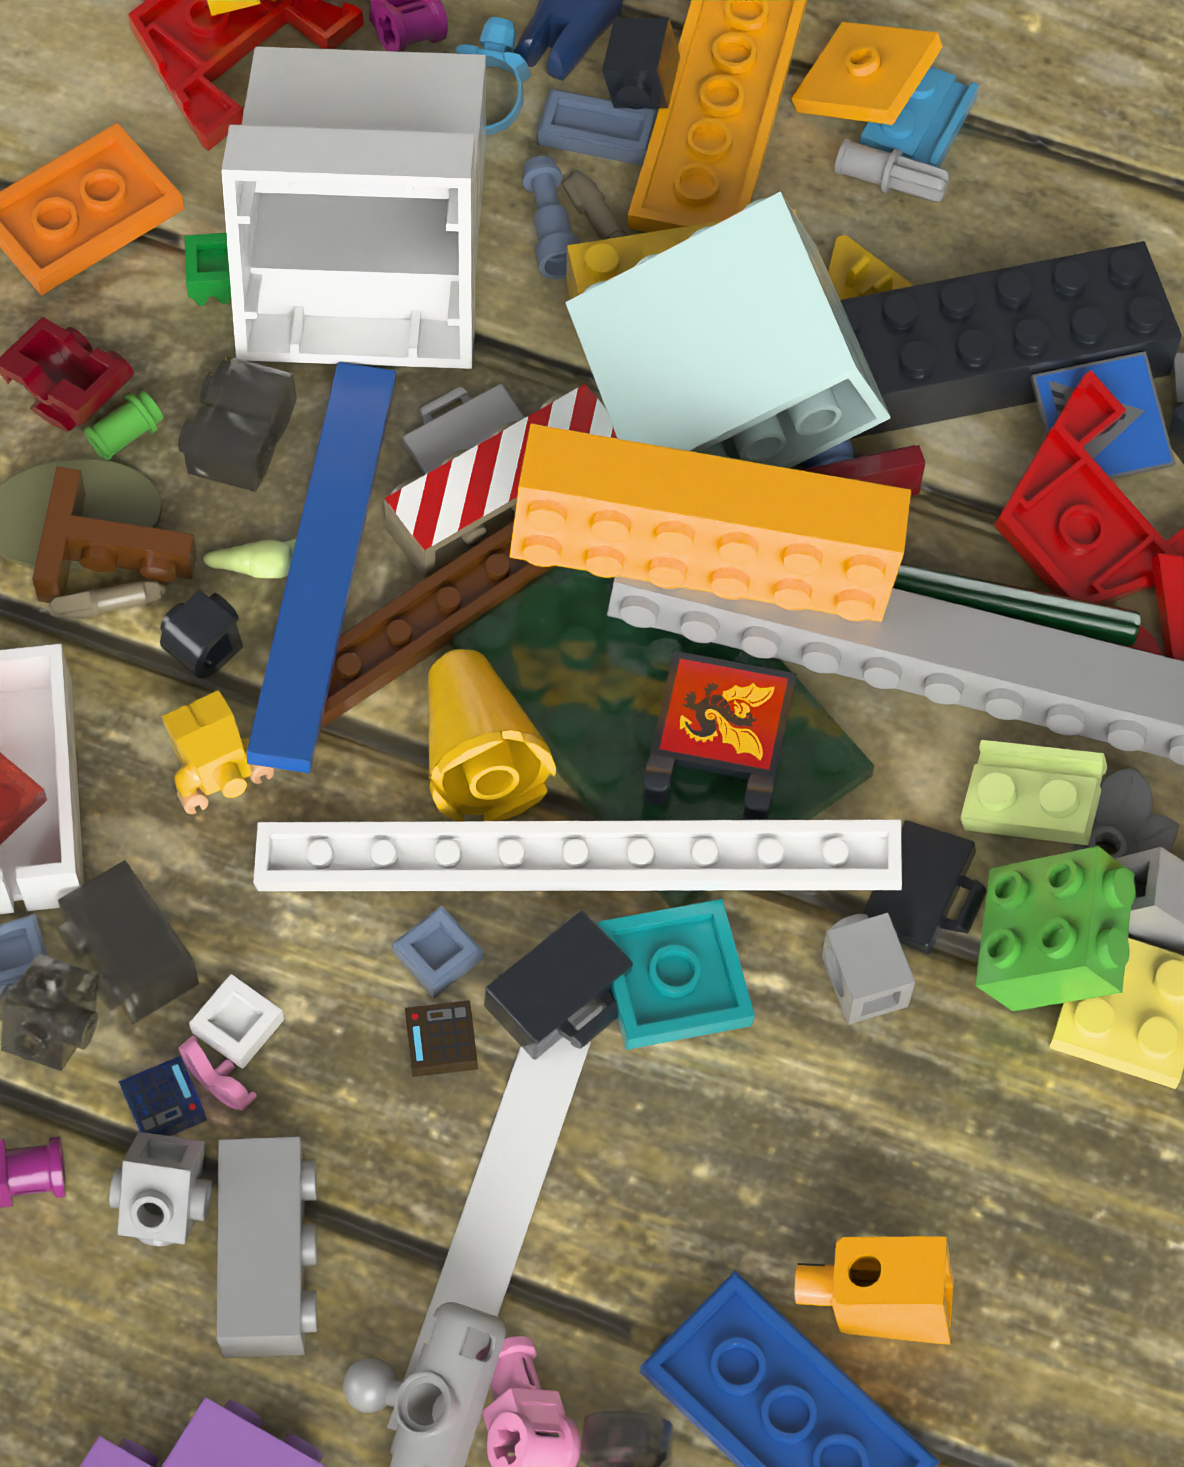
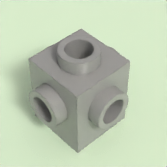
M138 1132L123 1160V1166L115 1169L111 1182L109 1204L111 1208L119 1209L117 1235L135 1237L151 1246H167L173 1243L185 1245L196 1220L205 1221L207 1219L211 1203L212 1181L202 1179L205 1141Z

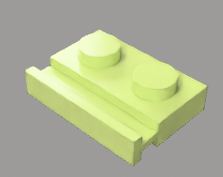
M981 740L979 745L981 753L978 764H974L960 817L965 831L1080 845L1089 844L1101 795L1100 784L1102 776L1106 774L1107 770L1104 753Z

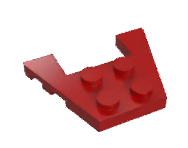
M145 0L128 13L130 29L200 144L207 151L227 137L229 125H241L244 114L243 107L212 84V82L255 49V47L286 23L292 25L322 49H335L364 26L363 11L357 6L345 2L341 8L322 0H260L258 5L211 16L207 0Z
M1092 370L1086 373L1076 385L993 525L1053 594L1108 604L1155 587L1151 558L1156 554L1176 555L1184 558V527L1169 540H1164L1084 449L1087 444L1120 419L1126 412L1123 405Z

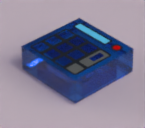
M181 1056L118 1081L139 1132L171 1136L207 1121L205 1111Z

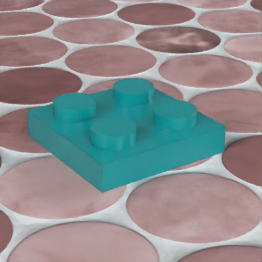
M722 899L597 922V925L633 962L632 971L626 976L624 974L613 982L611 994L614 1000L616 999L617 1020L625 1050L752 1026L755 1014Z

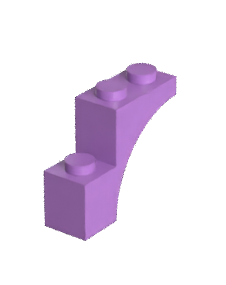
M206 1397L162 1465V1467L326 1466L320 1463L323 1454L303 1439L287 1434L284 1441H281L260 1429L263 1420L242 1404L228 1400L225 1406L222 1407ZM99 1436L80 1467H155L159 1460L150 1451L129 1439L123 1438L119 1446H116Z

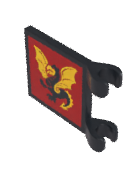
M674 651L651 753L644 774L642 802L655 806H665L668 801L674 766L748 779L742 820H768L797 674Z

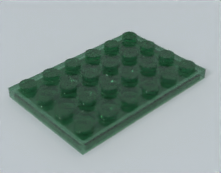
M556 565L451 635L452 641L449 644L454 650H474L482 653L487 658L551 749L556 772L597 821L742 820L748 779L674 766L667 804L665 806H655L642 802L644 774L651 753L674 651L791 672L780 659L772 657L757 658L741 649L713 642L699 643L686 638L682 634L654 627H635L626 623L623 619L607 616L615 577H599L589 571ZM797 677L768 820H811L871 778L875 765ZM709 890L656 891L670 908L690 904Z

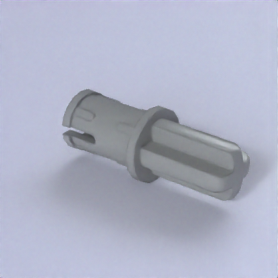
M846 138L839 149L835 163V173L845 174L881 186V191L889 194L893 189L937 203L943 200L949 188L950 172L948 170L903 157L902 150L897 148L890 153L855 143L851 139Z

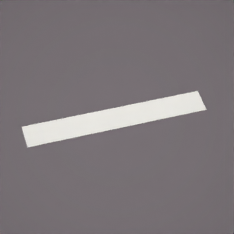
M603 1007L597 1008L575 1028L577 1030L581 1029L599 1014ZM563 1037L536 1060L532 1059L520 1047L403 1381L415 1373L424 1343L429 1344L437 1317L433 1315L441 1304L455 1302L498 1317L591 1041L582 1049L572 1046L571 1042ZM469 1328L461 1355L476 1360V1355L480 1350L488 1346L491 1338L490 1335ZM443 1393L436 1399L433 1405L432 1416L434 1422L440 1418L444 1410L445 1401ZM393 1409L387 1428L396 1431L399 1422Z

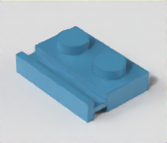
M930 66L895 123L889 125L868 122L860 136L859 144L890 153L897 148L902 150L903 157L940 167L977 99L979 84L971 82L970 86L955 81L956 75Z

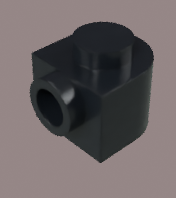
M198 590L188 601L175 605L164 616L160 626L162 632L160 646L200 679L210 677L218 672L243 648L236 625L239 616L235 609L219 594L213 593L208 597L201 590Z

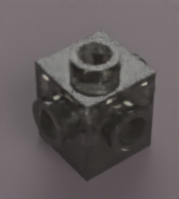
M38 953L17 984L9 983L0 996V1021L2 1022L1 1051L62 1071L76 1049H86L94 1036L98 1022L96 1006L99 974Z

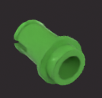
M144 390L136 395L128 392L124 395L125 403L93 426L87 427L84 430L88 442L103 460L109 461L112 459L113 455L146 431L152 435L157 432L156 424L162 421L164 417L156 403Z

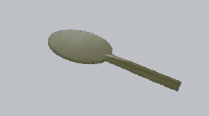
M67 459L49 462L24 470L0 484V556L11 562L35 568L57 466L81 470L86 493L82 517L156 528L162 511L160 495L155 485L139 471L112 461ZM78 561L71 562L70 569L85 568Z

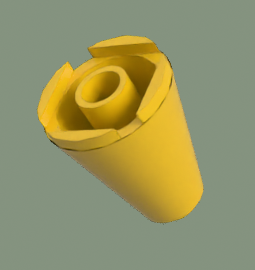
M463 649L447 652L432 665L428 674L429 788L432 798L439 812L456 822H465L464 815H483L484 821H503L520 815L541 801L548 792L545 782L550 773L555 778L556 765L551 749L482 653Z

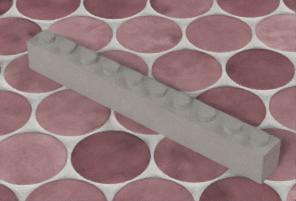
M616 576L614 579L607 616L623 619L626 623L635 627H654L682 634L695 642H713L744 650L749 655L757 658L772 657L804 665L809 670L817 673H835L866 681L869 685L876 688H894L926 696L931 701L939 704H958L988 712L991 716L998 719H1017L1048 727L1053 732L1061 735H1080L1110 743L1113 747L1120 750H1139L1170 758L1175 763L1184 766V662L895 588H892L882 622L867 619L851 621L842 618L838 614L809 609L788 610L775 603L746 598L725 599L712 592L684 587L662 588L649 581Z

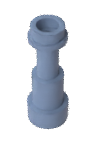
M537 156L524 164L522 182L527 191L534 193L537 211L534 214V223L538 237V243L535 246L540 273L546 278L554 280L565 279L567 245L579 244L580 240L576 235L572 234L566 208L559 204L556 187L562 181L560 168L556 165L553 158Z

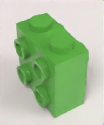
M1099 846L990 868L975 986L1011 1011L1123 993L1125 965L1130 955L1128 933L1131 905L1134 903L1136 895L1134 873Z

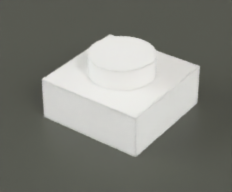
M230 974L189 1022V1025L194 1035L243 1069L284 1021V1017L279 1007Z

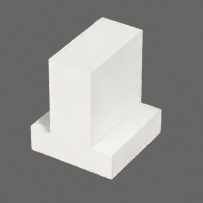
M255 47L242 125H229L222 164L236 360L325 364L341 362L354 365L472 369L476 324L475 275L486 154V55Z

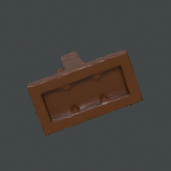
M56 467L32 578L39 602L51 603L55 598L65 595L72 561H78L83 567L96 572H113L116 568L140 571L144 577L159 582H172L176 580V577L193 578L196 562L194 534L82 517L86 493L81 470Z

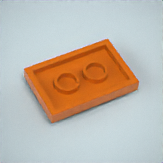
M117 122L0 191V248L42 296L185 210L183 195Z

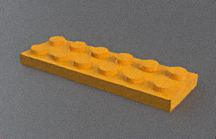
M691 0L678 44L680 59L669 107L659 108L628 212L627 228L643 232H654L723 221L743 211L748 204L753 202L808 0Z

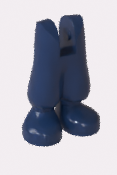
M539 0L513 53L519 54L527 62L528 67H533L538 63L547 48H552L547 63V73L549 76L563 81L577 66L594 42L611 26L614 18L619 16L624 0Z

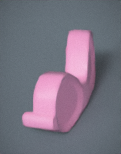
M195 1035L191 1036L178 1048L190 1072L206 1090L228 1107L243 1111L256 1099L257 1095L255 1092L252 1091L248 1094L246 1088L232 1077H227L235 1069L230 1060L226 1059L217 1068H212L205 1053L197 1043Z

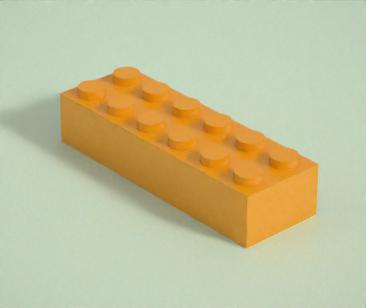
M531 424L518 488L510 558L526 560L533 565L541 567L556 565L585 570L604 578L621 576L644 580L662 588L684 587L712 592L725 599L746 598L775 603L788 610L809 609L838 614L842 618L851 621L867 619L882 622L904 555L911 490Z

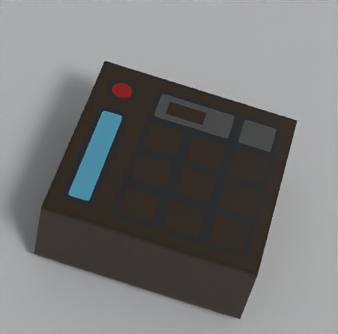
M470 1000L405 1008L412 1077L478 1069Z

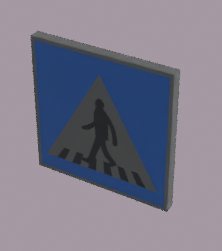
M1146 351L1038 373L1030 377L1045 436L1048 434L1076 385L1090 370L1123 405L1126 412L1120 419L1084 447L1111 480L1173 467L1176 464Z

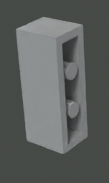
M300 1137L219 1140L217 1342L223 1358L305 1355V1332L318 1331L317 1291L305 1290V1266H315L318 1262L316 1224H305V1201L317 1200L316 1159L305 1160Z

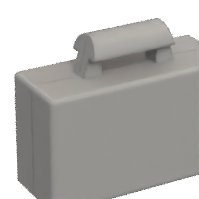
M499 384L473 399L467 394L468 391L458 387L418 409L424 425L404 435L402 445L424 475L440 467L444 460L454 452L462 449L469 450L489 439L503 424L510 421L519 422L525 418L503 384ZM459 399L463 403L434 420L431 417V414Z

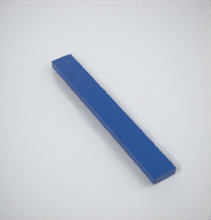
M337 363L247 748V764L311 773L396 385V371Z

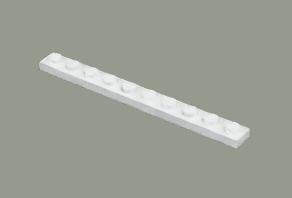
M901 820L258 822L253 883L258 891L901 890Z

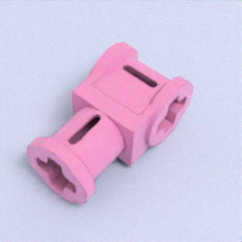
M515 1336L506 1338L490 1384L494 1402L482 1411L488 1431V1460L492 1467H576L581 1450L579 1430L575 1422L566 1416L559 1392L555 1390H542L533 1362L537 1354L532 1339L528 1337ZM491 1344L480 1350L476 1355V1360L482 1361L486 1358ZM551 1434H559V1437H552ZM508 1453H515L516 1457L509 1456Z

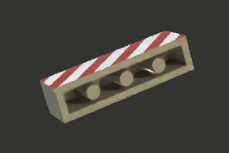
M586 383L568 394L559 393L554 395L544 403L540 410L519 422L510 421L503 424L489 439L469 450L462 449L454 452L444 460L440 467L419 479L411 478L403 481L394 488L389 496L384 498L387 531L424 579L514 521L519 482L531 424L617 438L607 409Z

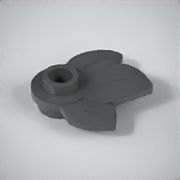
M1133 768L1122 769L1103 780L1100 784L1101 795L1089 844H1074L1073 851L1096 847L1095 844L1106 843L1116 849L1117 853L1110 855L1114 859L1157 847H1162L1170 852L1177 837L1179 824L1168 817L1151 814L1153 802L1151 787L1140 771Z

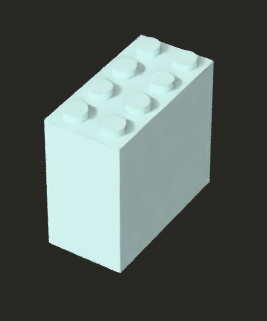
M781 191L768 198L751 202L743 211L714 226H707L697 230L689 239L660 254H652L643 258L635 267L608 281L594 283L579 296L565 302L618 439L791 468L891 418L819 250Z

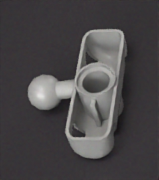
M446 1302L436 1309L433 1316L437 1317L430 1342L429 1344L424 1343L415 1373L410 1375L405 1381L396 1379L394 1371L388 1363L379 1358L367 1357L358 1360L349 1367L343 1377V1392L353 1408L364 1413H374L384 1409L386 1406L392 1407L395 1410L396 1419L399 1423L389 1451L390 1454H393L389 1467L465 1466L475 1431L481 1421L482 1409L505 1340L506 1330L502 1319L459 1303ZM469 1328L488 1333L491 1337L489 1353L482 1361L461 1355ZM443 1393L445 1401L444 1410L440 1418L434 1422L432 1416L433 1405L436 1399Z

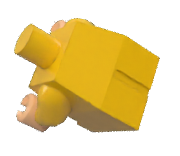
M219 690L193 701L192 704L182 706L161 716L175 756L181 765V768L175 773L174 780L178 790L177 797L188 814H195L194 807L198 805L202 810L207 808L209 802L206 795H210L220 789L227 798H235L241 795L247 787L244 779L246 777H250L251 781L255 784L262 783L260 777L263 775L266 776L267 780L273 777L274 768L247 764V748L250 737L241 739L234 715Z

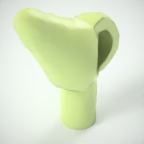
M297 538L286 542L273 539L261 540L242 546L211 551L203 556V561L212 569L235 571L257 578H283L288 576Z

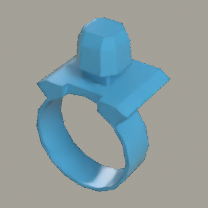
M490 17L484 24L479 41L484 49L467 44L455 47L457 54L486 55V67H499L509 71L518 80L519 93L514 109L502 121L486 126V135H493L507 129L518 118L524 104L522 82L531 77L527 62L519 54L513 53L516 39L513 22L497 17Z

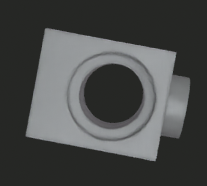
M888 913L871 918L866 914L852 915L838 921L832 929L826 931L821 957L847 1025L909 1007L915 980Z

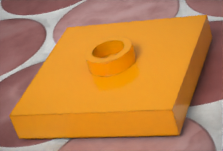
M841 22L791 98L797 113L893 125L943 48L939 34L932 31Z

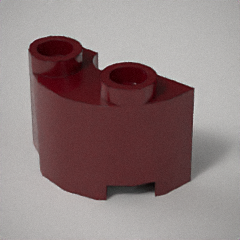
M45 317L40 318L0 356V374L5 382L9 384L14 380L23 385L38 400L30 409L49 424L66 432H70L76 425L85 424L134 376V371L130 364L117 352L109 350L105 353L99 348L92 350L88 340L73 327L64 329Z

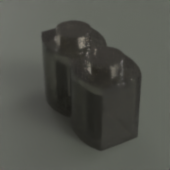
M228 356L222 360L216 372L209 371L201 388L200 403L202 406L194 419H186L179 436L178 449L179 452L184 453L188 474L255 492L267 473L276 444L284 434L293 413L297 399L293 373Z

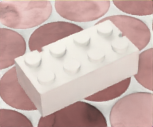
M62 644L0 650V914L15 913L14 901L24 900L27 911L86 905L72 681Z

